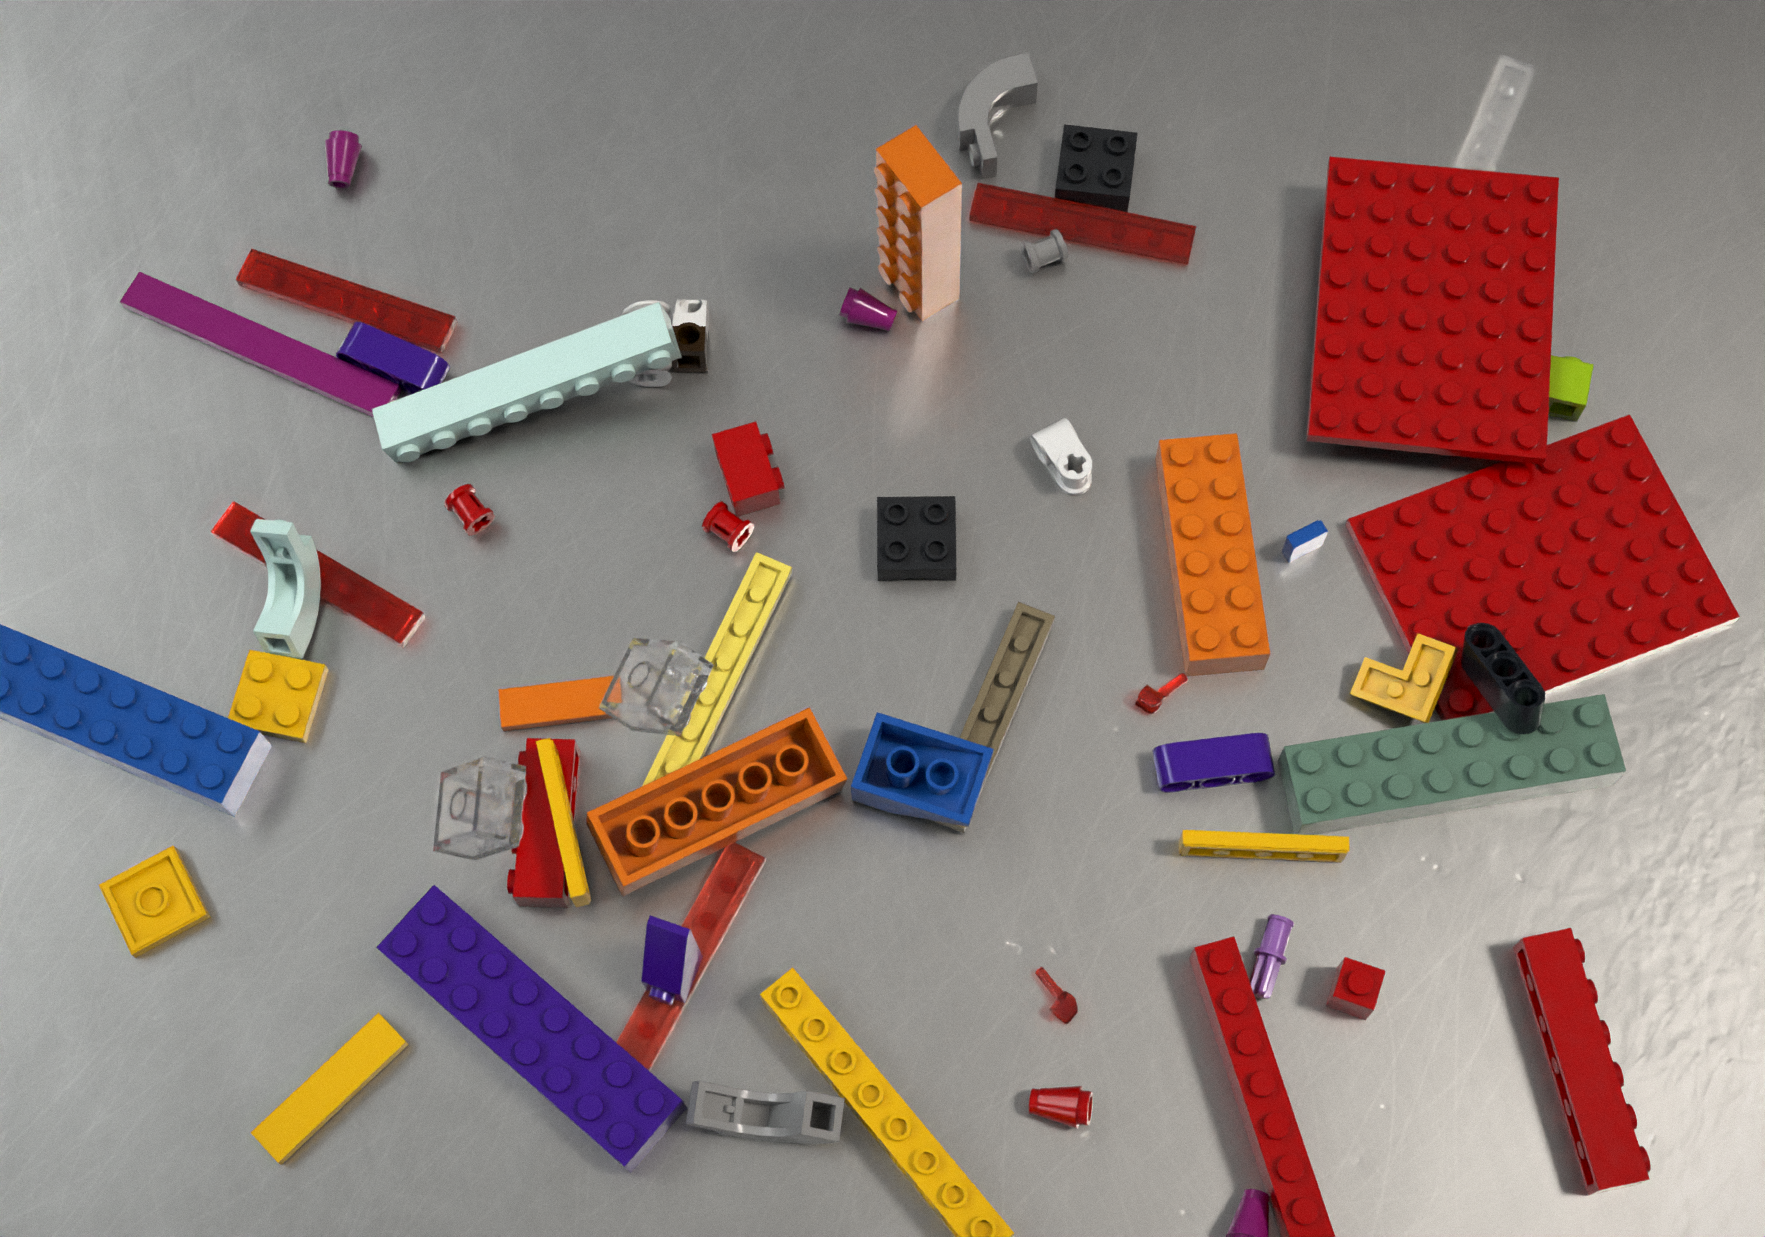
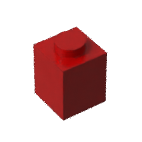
M1344 957L1336 969L1325 1006L1366 1020L1375 1009L1386 971Z

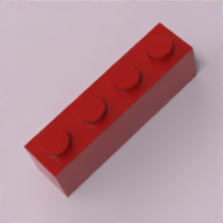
M527 738L526 751H520L518 756V773L523 775L522 790H516L514 809L515 814H520L519 829H513L511 835V852L516 854L515 869H509L507 890L508 894H513V898L519 907L568 908L569 889L536 741L547 738ZM551 739L558 750L575 825L581 751L575 739Z

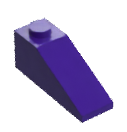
M650 915L646 926L641 982L645 989L650 991L648 996L658 1002L672 1005L673 1001L677 1000L685 1003L703 958L691 929Z

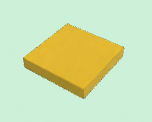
M174 845L99 884L127 947L135 958L211 918L178 849Z

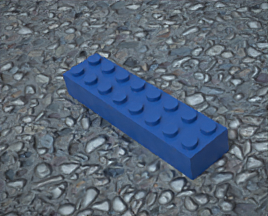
M0 624V719L235 817L272 747L260 731Z

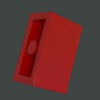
M755 421L711 434L715 453L735 515L740 517L780 505L779 490L785 489L779 467L771 468L768 456L774 455L768 433L760 434L757 422Z

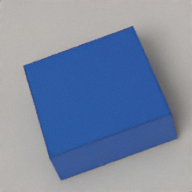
M1317 520L1287 535L1282 548V554L1288 563L1323 545L1328 533L1323 522Z

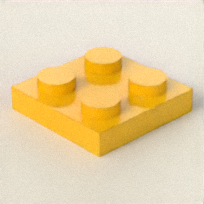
M249 649L228 718L258 730L262 735L307 743L329 669L325 664Z

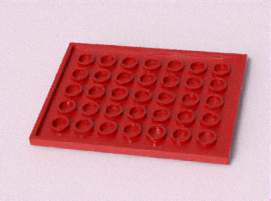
M1329 157L1306 441L1544 464L1547 458L1559 177Z
M1630 414L1548 444L1547 458L1543 465L1502 461L1347 519L1345 524L1408 654L1411 651L1417 633L1452 645L1458 649L1435 706L1441 721L1494 712L1461 666L1465 631L1473 624L1488 623L1495 626L1541 684L1546 695L1732 624L1740 617Z

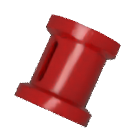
M465 484L448 495L444 506L449 512H454L464 524L463 529L469 536H473L487 528L493 522L495 515L490 508H485L476 497V489L473 485Z
M721 501L715 504L707 513L702 527L706 533L713 532L728 543L727 547L731 551L736 552L751 536L754 524L750 520H741L728 510L726 503Z

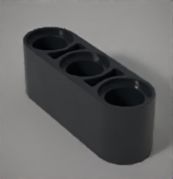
M1476 623L1469 626L1465 631L1461 655L1463 670L1510 731L1517 734H1529L1536 731L1540 726L1545 702L1543 687L1495 626L1488 623Z

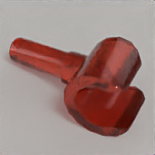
M1184 673L1179 674L1162 686L1159 691H1156L1147 684L1139 693L1135 705L1149 714L1156 713L1165 698L1188 681L1187 676Z
M1041 967L1035 974L1051 995L1057 999L1049 1010L1060 1021L1068 1024L1078 1012L1076 999L1073 995L1058 987L1044 967Z

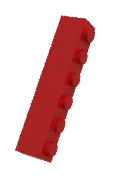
M1571 928L1522 938L1513 947L1587 1194L1590 1196L1639 1185L1649 1180L1648 1172L1651 1170L1650 1159L1646 1149L1638 1144L1634 1129H1637L1636 1114L1633 1107L1629 1103L1626 1104L1621 1089L1624 1086L1623 1073L1620 1065L1616 1061L1613 1062L1608 1045L1611 1044L1610 1031L1606 1022L1599 1019L1595 1006L1598 1003L1597 990L1594 982L1591 979H1587L1582 964L1585 962L1583 945L1578 938L1574 939Z

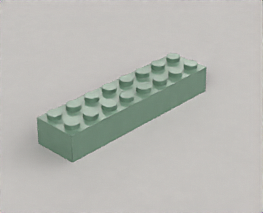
M1605 694L1544 704L1540 726L1536 731L1529 734H1517L1510 731L1497 714L1491 712L1284 746L1278 759L1294 834L1300 835L1328 833L1612 786L1626 772Z

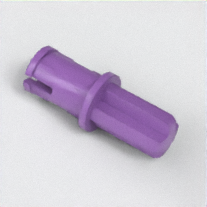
M1275 914L1268 916L1260 948H1255L1253 953L1257 958L1249 981L1254 996L1261 999H1269L1272 995L1280 966L1284 965L1287 961L1284 953L1291 930L1295 924L1292 920Z

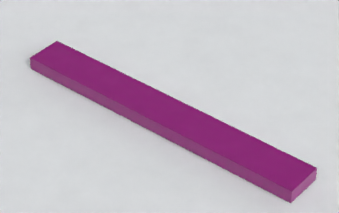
M138 272L120 300L125 309L373 418L372 409L397 400L402 391L400 386L394 382L142 272Z

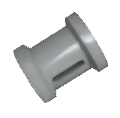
M1058 229L1051 230L1049 236L1031 243L1028 240L1021 242V252L1024 261L1032 274L1038 272L1041 266L1057 260L1064 262L1069 257L1067 246Z

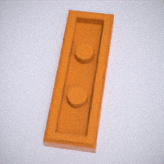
M618 675L498 689L500 720L503 731L623 717Z

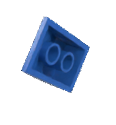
M877 712L851 784L852 801L890 813L969 827L994 749Z

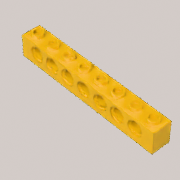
M793 967L760 994L766 1009L837 1095L845 1098L844 1103L955 1237L1014 1236L1012 1229Z

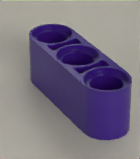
M355 322L336 352L337 358L398 384L401 390L408 394H414L443 383L451 369L450 365L440 356L362 322Z
M1265 733L1174 742L1157 746L1152 750L1158 789L1161 792H1180L1255 783L1271 779L1275 776L1269 737Z

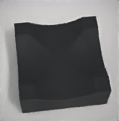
M1064 124L1054 204H1095L1114 211L1128 212L1138 133Z
M955 496L877 497L878 581H894L907 578L956 581Z

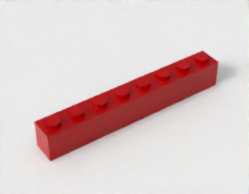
M1235 937L1194 947L1189 960L1265 1191L1270 1196L1269 1203L1280 1237H1335Z

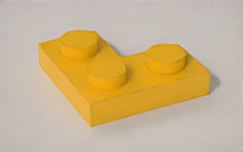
M1417 633L1403 670L1365 657L1350 695L1419 722L1429 723L1458 649L1452 645Z

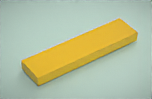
M550 738L536 741L570 898L576 908L589 905L591 896L558 750L554 741Z
M1182 830L1179 839V854L1181 856L1341 863L1350 851L1349 837Z
M378 1012L265 1118L251 1134L277 1163L282 1165L409 1044Z

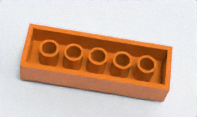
M917 125L876 148V167H874V173L877 177L875 194L878 198L876 214L879 221V227L876 228L879 236L877 251L880 256V265H878V270L882 278L888 285L892 283L900 292L899 297L906 310L910 313L914 311L923 322L959 300L962 183Z
M1237 433L1159 440L1155 462L1185 677L1264 670L1270 656V648Z
M809 707L587 812L586 824L623 897L842 791L847 777Z

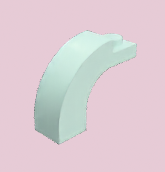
M256 519L250 532L266 561L268 593L265 606L253 632L265 653L302 659L311 640L319 610L321 578L317 550L312 536L299 535L292 522Z

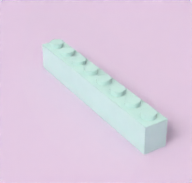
M660 302L379 406L372 409L382 450L396 463L411 462L418 459L423 453L434 449L449 448L458 440L469 436L484 435L490 432L493 427L507 422H519L525 419L528 414L541 409H553L562 405L564 401L576 396L594 394L599 388L611 383L629 381L636 374L646 370L664 368L673 360L679 359L682 356L670 317Z

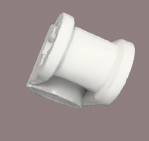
M1062 418L1030 435V441L1036 455L1048 468L1064 493L1070 496H1078L1089 490L1092 485V459L1080 442L1075 429L1066 418Z

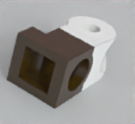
M677 299L672 327L682 357L672 361L673 371L708 373V300Z

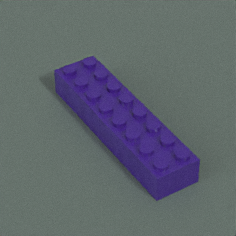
M435 885L427 891L376 947L389 961L628 1172L632 1173L687 1109V1106L679 1096Z

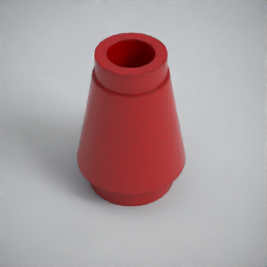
M1083 1086L1032 1088L1029 1100V1114L1038 1115L1039 1117L1078 1129L1079 1125L1089 1126L1093 1107L1092 1091L1083 1090Z

